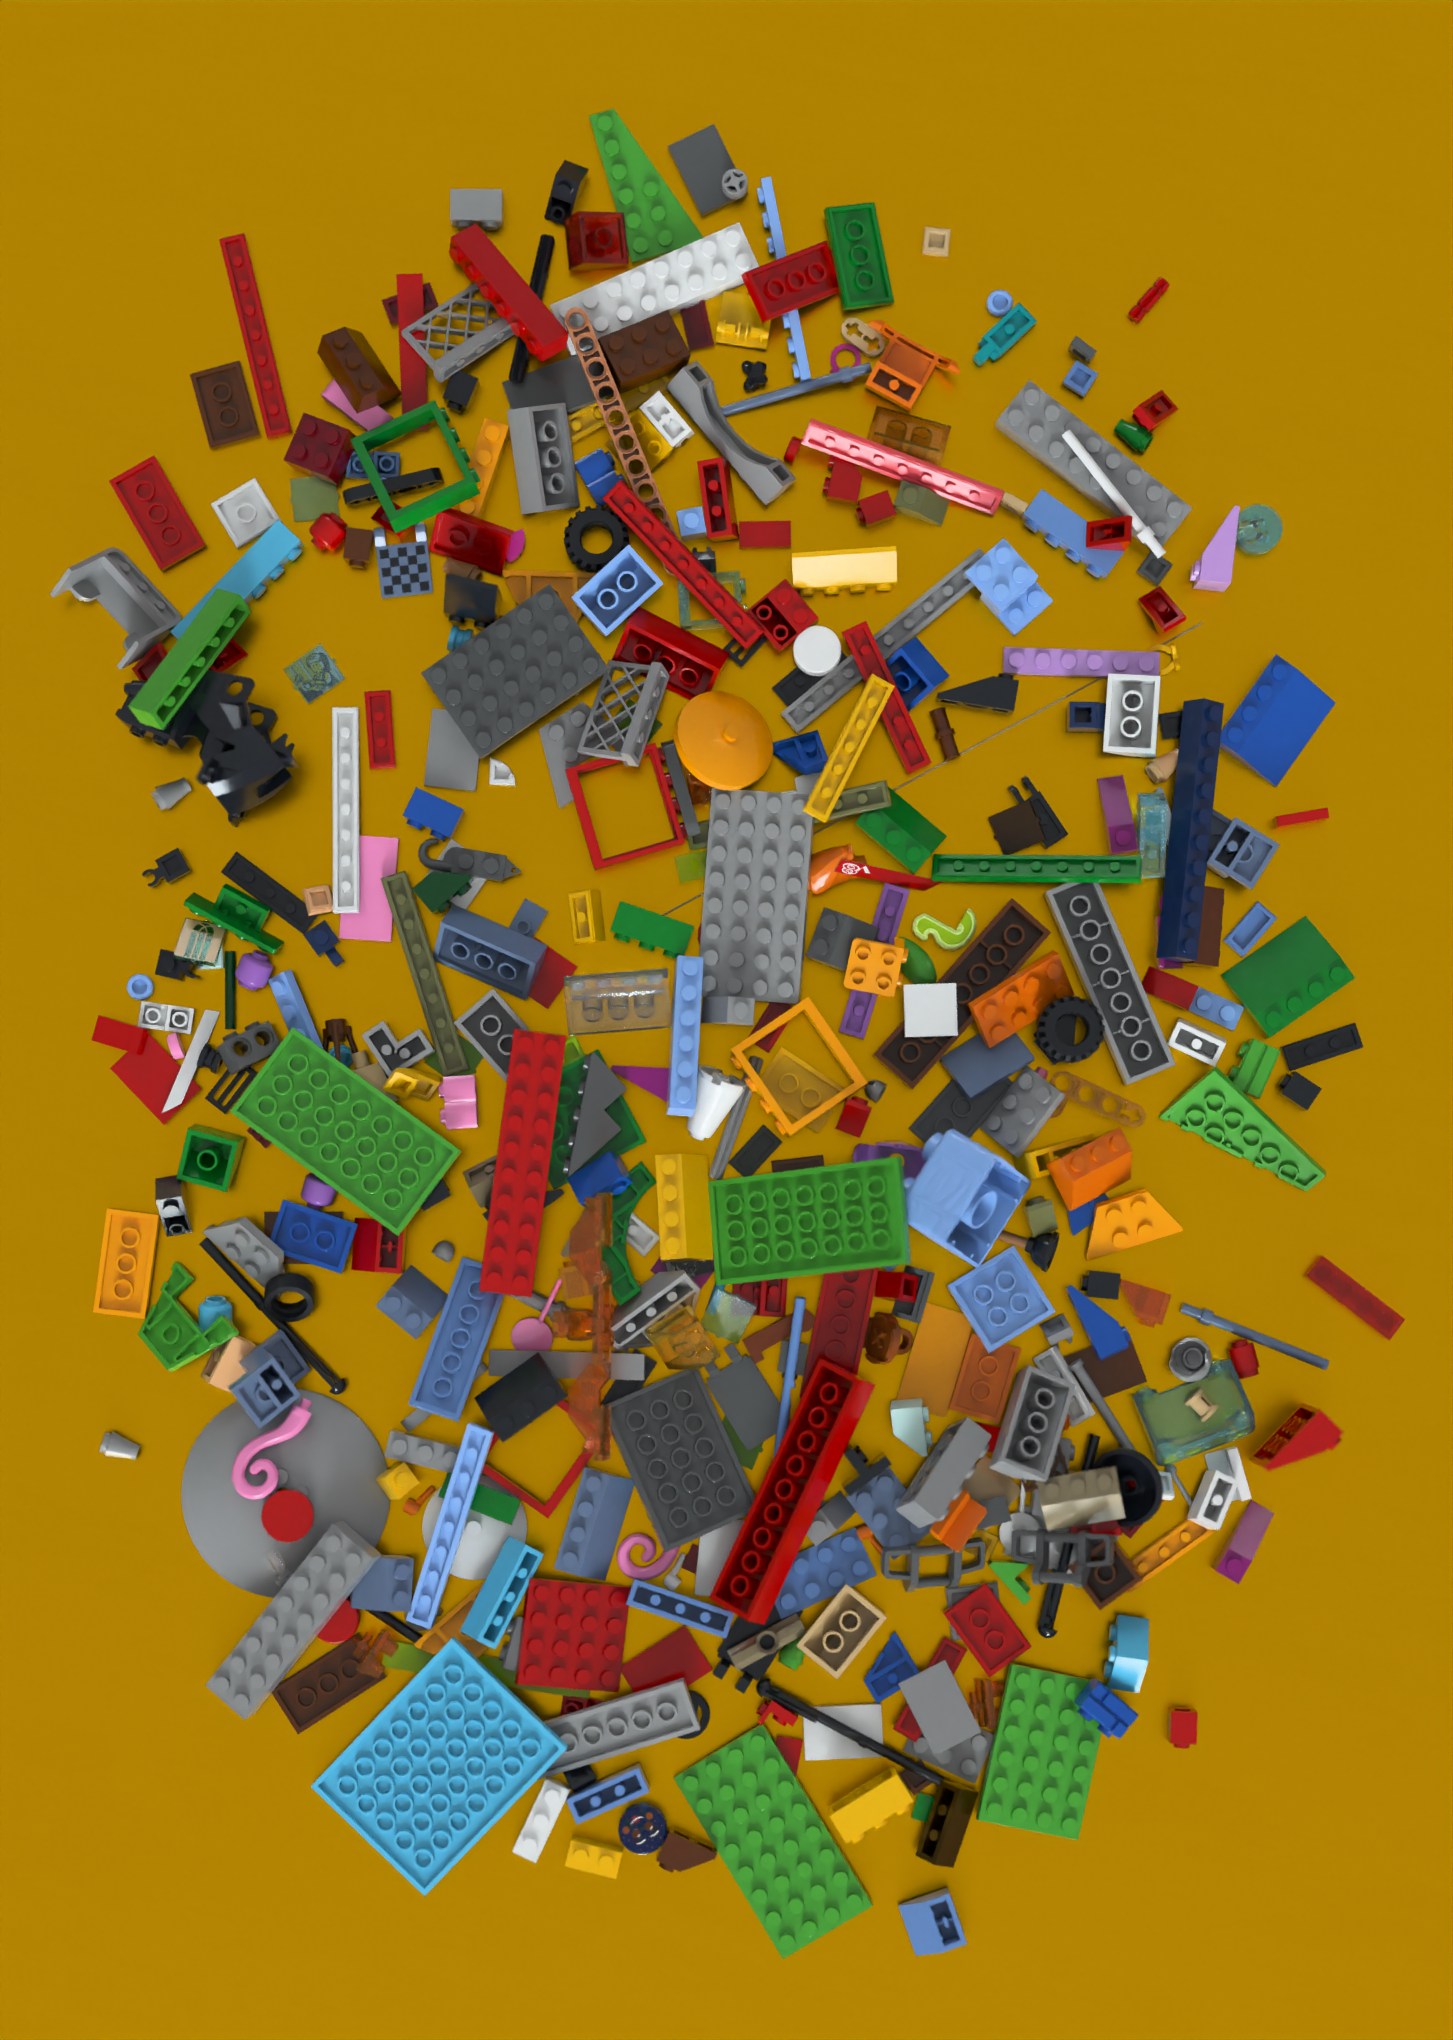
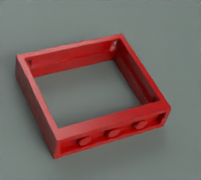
M656 743L646 745L643 755H650L674 838L602 859L578 774L622 762V760L601 758L565 769L594 870L684 844L683 838L688 837L684 822H678L676 813L680 812L679 804L676 797L671 798L669 788L673 787L669 772L664 773L661 763L666 762L662 748L656 747Z
M563 1399L556 1405L590 1428L595 1434L545 1505L485 1463L482 1470L484 1474L546 1518L550 1517L609 1433L607 1428L566 1399ZM494 1432L488 1453L499 1439L496 1432Z

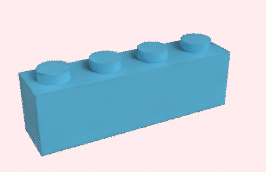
M508 1536L460 1631L496 1649L528 1587L529 1578L533 1577L544 1554Z

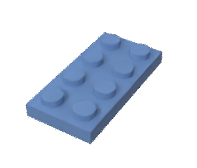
M853 1527L821 1542L818 1546L814 1545L797 1554L774 1603L781 1619L839 1593L845 1584L852 1587L877 1575L864 1545L856 1533V1528Z

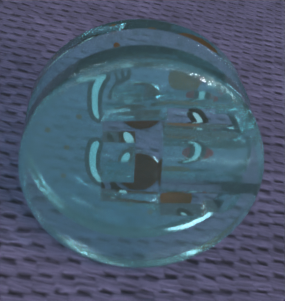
M1262 504L1251 505L1242 510L1238 518L1236 545L1242 551L1252 555H1261L1273 549L1280 540L1283 531L1282 521L1278 513L1271 507Z

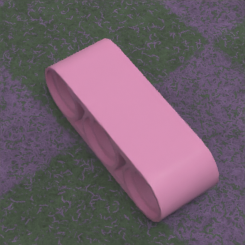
M334 378L321 393V396L328 403L366 432L394 419L378 405L357 414Z

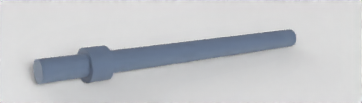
M870 362L851 368L845 366L839 368L838 372L721 406V410L724 416H728L841 381L847 383L853 381L854 377L871 373L872 368Z
M1183 1303L1181 1306V1313L1198 1319V1322L1206 1326L1211 1324L1326 1370L1329 1360L1216 1316L1211 1310L1206 1308L1201 1310L1186 1303Z

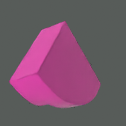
M523 529L513 533L507 556L509 564L518 559L523 551L525 544Z

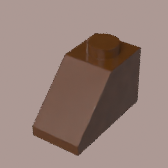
M669 1827L657 1853L656 1861L660 1862L659 1866L664 1870L673 1872L675 1869L681 1872L714 1860L717 1856V1849Z

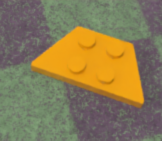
M502 570L503 577L517 606L550 584L577 624L583 613L571 597L597 574L587 572Z
M1143 1188L1095 1204L1094 1220L1089 1230L1090 1239L1088 1248L1085 1249V1258L1089 1261L1181 1232L1183 1229L1180 1223L1157 1202L1149 1191Z
M484 1582L413 1645L420 1650L436 1655L454 1636L477 1659L490 1648L489 1646L460 1631Z

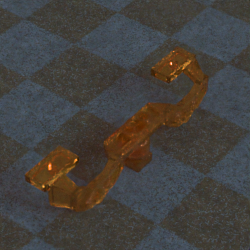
M596 1193L595 1197H584V1202L588 1209L570 1231V1259L588 1284L593 1285V1310L575 1308L553 1311L552 1338L567 1337L570 1341H587L593 1338L592 1363L586 1366L568 1389V1416L586 1440L582 1453L593 1454V1461L611 1459V1406L601 1405V1389L611 1378V1346L614 1344L611 1320L614 1318V1305L612 1304V1271L602 1259V1247L612 1246L613 1193Z

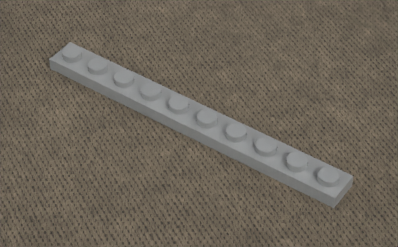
M980 548L873 636L884 661L975 587L967 578L965 572L985 555ZM852 654L781 712L783 718L797 734L863 680Z

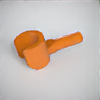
M430 1486L417 1501L408 1498L403 1511L409 1515H415L424 1501L435 1491L434 1487Z
M863 1523L855 1527L859 1539L862 1541L868 1538L873 1547L882 1555L883 1547L876 1540L867 1524Z

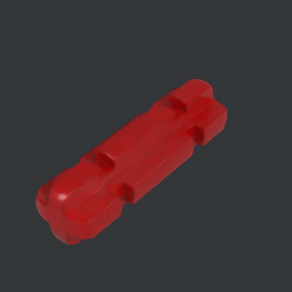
M1159 277L1153 283V287H1150L1140 298L1137 306L1134 305L1129 311L1128 316L1133 321L1139 322L1144 317L1145 312L1147 313L1161 296L1160 294H1164L1168 289L1169 283L1164 278Z

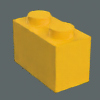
M572 1835L565 1866L616 1879L623 1847Z

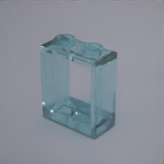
M740 571L711 573L720 583L733 582L734 598L747 610V604L741 603V594H746L745 578H740ZM678 579L680 628L684 630L725 628L717 619L690 621L689 589Z

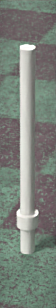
M1070 429L1062 435L1064 440L1123 515L1132 516V526L1137 531V537L1143 544L1146 543L1157 558L1164 555L1166 551L1154 537L1155 533L1150 526H1145Z

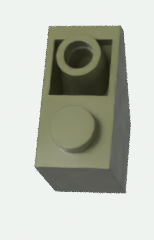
M1038 1196L1026 1200L1027 1205L1023 1206L1022 1210L1031 1237L1058 1229L1051 1199L1044 1200L1043 1196Z

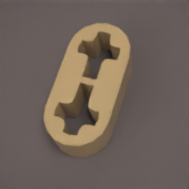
M851 317L843 322L841 335L847 343L856 347L858 351L869 358H877L882 355L885 341L879 333L858 318ZM857 325V332L862 335L861 338L854 333L851 336L848 335L847 326L853 327ZM866 338L870 342L877 340L879 350H868L869 344L864 339Z

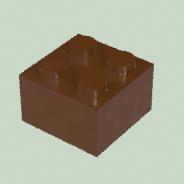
M1114 1537L1113 1564L1091 1567L1087 1583L1083 1588L1098 1609L1101 1610L1140 1582L1144 1576ZM1105 1540L1091 1549V1562L1105 1560ZM1078 1559L1068 1567L1073 1574L1078 1565Z

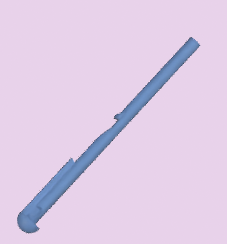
M804 1297L795 1298L773 1458L789 1423L791 1409L790 1392L791 1387L795 1388L796 1385L794 1380L806 1302Z

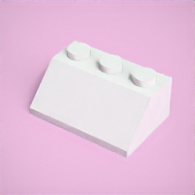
M1108 673L1103 752L1130 757L1156 758L1161 676Z

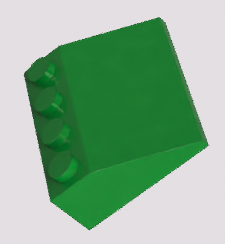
M1306 916L1220 975L1265 1039L1272 1037L1355 979L1342 958Z

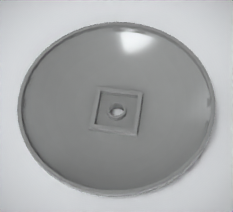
M297 1389L301 1396L260 1429L255 1425L238 1400L223 1409L205 1426L197 1437L187 1458L182 1478L181 1499L184 1520L190 1537L200 1555L210 1567L230 1583L243 1590L266 1597L275 1598L332 1524L343 1520L375 1548L384 1531L390 1510V1499L375 1480L388 1469L384 1453L372 1431L361 1418L342 1403L329 1396L305 1389ZM302 1398L311 1401L312 1404L308 1412L312 1415L305 1427L294 1437L257 1453L247 1466L245 1474L247 1482L253 1486H261L267 1480V1472L263 1470L257 1475H252L249 1469L252 1463L258 1459L272 1461L279 1472L276 1488L268 1496L261 1499H248L241 1496L236 1491L232 1482V1467L238 1453L251 1440L281 1425L292 1406H299ZM281 1487L300 1491L313 1504V1526L308 1534L298 1541L289 1543L277 1541L268 1535L262 1524L261 1514L263 1505Z

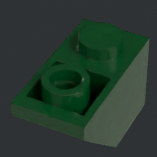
M431 872L414 886L412 890L433 914L437 912L442 914L452 905L450 900L457 894L462 897L472 888L470 883L474 880L468 874Z

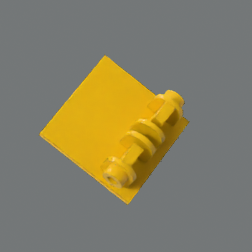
M723 291L715 342L766 350L771 320L762 323L750 295Z
M639 409L630 418V421L651 471L659 462L667 459L672 454L674 448ZM623 436L618 441L620 448L623 450L631 449L634 444L629 436ZM610 438L605 443V445L620 462L618 454ZM633 460L628 465L629 471L633 474H640L643 471V464L638 460Z

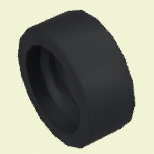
M283 1273L271 1278L266 1284L264 1291L266 1312L272 1318L283 1322H295L304 1319L312 1312L314 1306V1288L312 1283L306 1277L297 1273ZM292 1291L301 1294L304 1299L297 1303L288 1304L277 1301L274 1297L281 1292Z

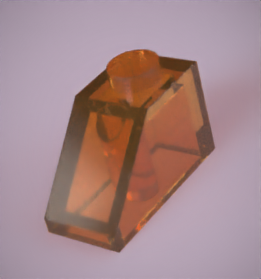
M1120 1279L1119 1288L1133 1315L1140 1318L1139 1323L1153 1328L1155 1323L1162 1325L1171 1295Z

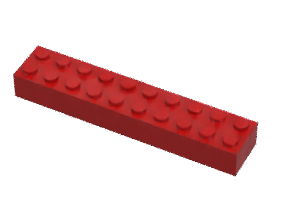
M513 1028L479 1291L532 1297L566 1035Z
M819 1359L709 1599L749 1622L765 1625L873 1392L875 1384L834 1363Z

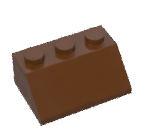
M342 327L322 335L317 353L357 414L401 396V391L362 332Z

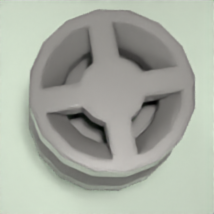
M730 169L725 172L722 178V190L725 196L736 200L746 194L748 180L745 173L740 169Z

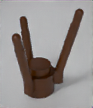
M346 1019L325 1021L326 1028L322 1029V1046L326 1052H328L330 1039V1042H334L335 1058L341 1062L340 1042L345 1041V1036L348 1039L352 1053L358 1052L352 1036L351 1026H346Z

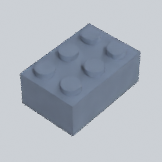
M887 1467L851 1496L846 1493L845 1497L883 1547L916 1544L930 1533L929 1529L932 1525L928 1524L918 1528L895 1510L907 1489L890 1467ZM892 1555L891 1557L895 1560L900 1555Z

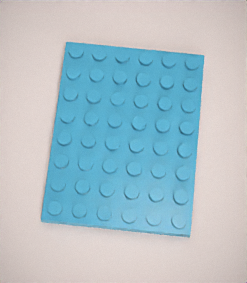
M453 1636L310 1787L425 1896L567 1749L568 1745Z

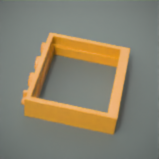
M809 997L730 1050L732 1054L730 1060L737 1070L742 1068L747 1076L744 1081L752 1092L757 1090L762 1098L759 1100L760 1105L767 1114L772 1112L776 1118V1121L773 1122L775 1127L782 1135L786 1133L789 1138L855 1094L868 1083ZM803 1011L853 1084L794 1124H791L742 1052Z

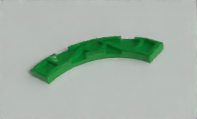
M642 1161L628 1172L633 1183L627 1186L626 1190L621 1194L613 1195L610 1198L600 1227L599 1255L601 1267L609 1290L619 1306L641 1292V1288L631 1272L626 1256V1233L636 1204L657 1183Z

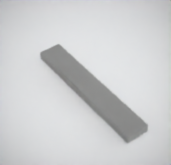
M489 1350V1376H505L539 1352L557 1378L645 1380L646 1354Z

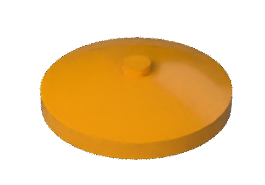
M722 691L705 692L692 698L682 708L676 718L674 742L678 755L686 768L703 783L721 790H740L754 784L767 771L773 755L772 736L761 714L744 699Z

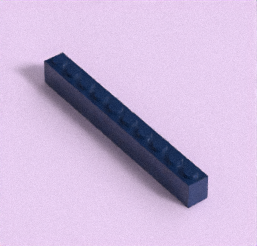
M1205 698L1184 701L1156 957L1174 962L1197 961L1224 708V703Z

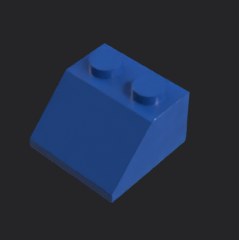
M917 637L900 647L885 662L908 713L950 676Z

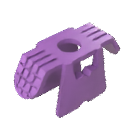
M901 1141L876 1142L878 1146L859 1143L853 1153V1162L889 1158L894 1153L902 1155L904 1158V1180L909 1177L916 1179L926 1163L922 1158V1148Z

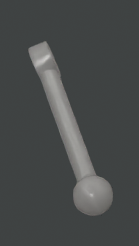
M1169 1464L1165 1471L1171 1473L1172 1478L1189 1504L1190 1511L1193 1501L1176 1474L1177 1468L1173 1464Z

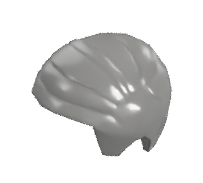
M1187 1337L1182 1339L1174 1346L1171 1353L1169 1367L1172 1373L1185 1382L1201 1380L1207 1375L1211 1367L1212 1356L1210 1349L1199 1338Z

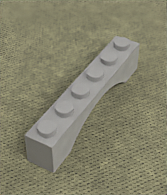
M698 361L683 367L666 386L674 399L682 405L690 418L698 424L706 437L714 443L723 457L730 462L739 476L746 481L765 505L778 498L796 480L795 476L780 459L770 457L755 450L733 430L719 406L713 379Z

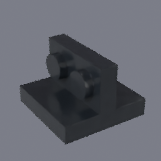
M849 1444L844 1455L857 1472L842 1483L843 1489L851 1496L889 1467L891 1462L882 1452L868 1464H865L869 1460L859 1446L854 1449Z

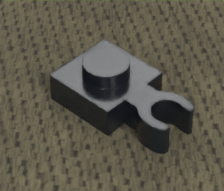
M176 848L155 860L158 868L148 869L142 875L146 877L149 874H154L155 880L149 883L148 886L155 887L162 878H165L167 883H171L191 872V869L180 849Z
M161 949L155 974L182 980L185 973L190 978L199 979L200 976L194 975L192 969L194 966L203 967V964L196 961L187 962L188 955L184 954L186 957L174 955L172 951Z

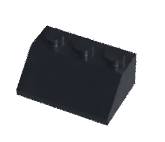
M538 1352L474 1399L502 1442H505L565 1399L569 1394Z

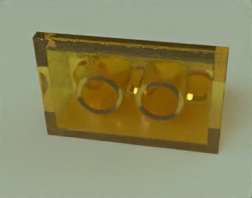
M876 406L867 439L940 466L951 426Z

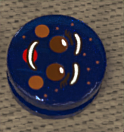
M640 1802L633 1804L623 1812L618 1827L619 1838L629 1851L641 1855L650 1854L659 1849L665 1841L667 1835L666 1817L657 1806L651 1803Z

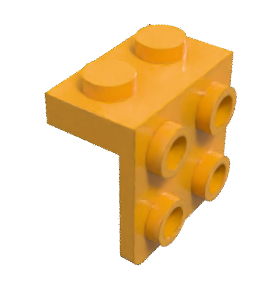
M895 937L893 945L861 938L853 939L844 978V986L849 989L894 997L896 987L901 988L904 973L900 972L901 963L906 964L909 948H904L905 939Z

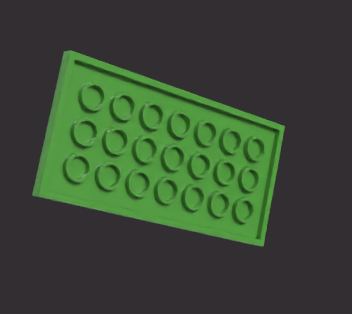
M293 1027L230 1111L397 1236H400L461 1153V1150Z
M902 1157L708 1181L715 1280L718 1286L911 1264Z
M764 1723L756 1726L673 1777L783 1959L873 1906V1902Z

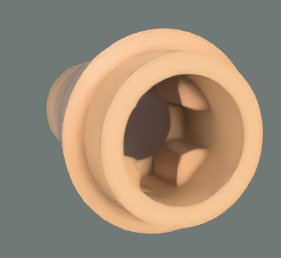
M1177 748L1149 761V765L1145 767L1146 773L1154 783L1165 782L1177 769L1179 751Z

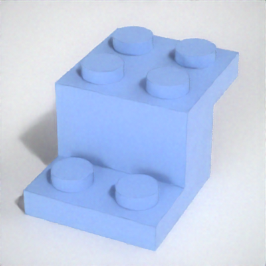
M1005 538L965 572L967 578L982 593L980 596L981 601L1013 636L1018 634L1053 602L1050 596L1036 582L1039 576Z

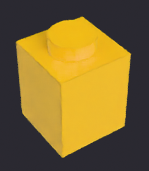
M405 1462L394 1463L375 1479L390 1500L402 1498L419 1484V1481Z

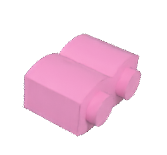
M476 1076L443 1077V1083L439 1084V1097L444 1098L445 1108L440 1109L441 1124H446L447 1130L479 1128Z

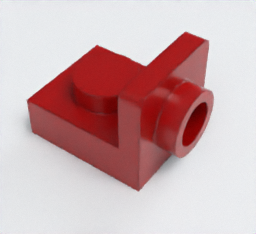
M771 1699L769 1701L764 1700L756 1712L759 1715L757 1722L761 1725L770 1712L774 1714L772 1718L783 1726H786L788 1723L793 1727L798 1719L797 1713Z

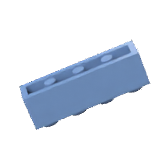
M1043 489L1040 490L1021 518L1025 521L1024 525L1033 532L1038 530L1046 536L1044 539L1050 545L1056 548L1058 545L1067 551L1065 553L1067 557L1076 563L1079 561L1088 566L1086 568L1087 571L1097 578L1102 576L1105 579L1125 552L1086 548L1087 521Z
M637 1579L633 1580L626 1601V1605L722 1638L727 1637L734 1616L733 1612Z

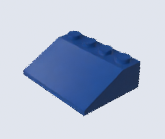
M1276 654L1269 661L1221 729L1219 748L1276 787L1336 702L1297 668Z

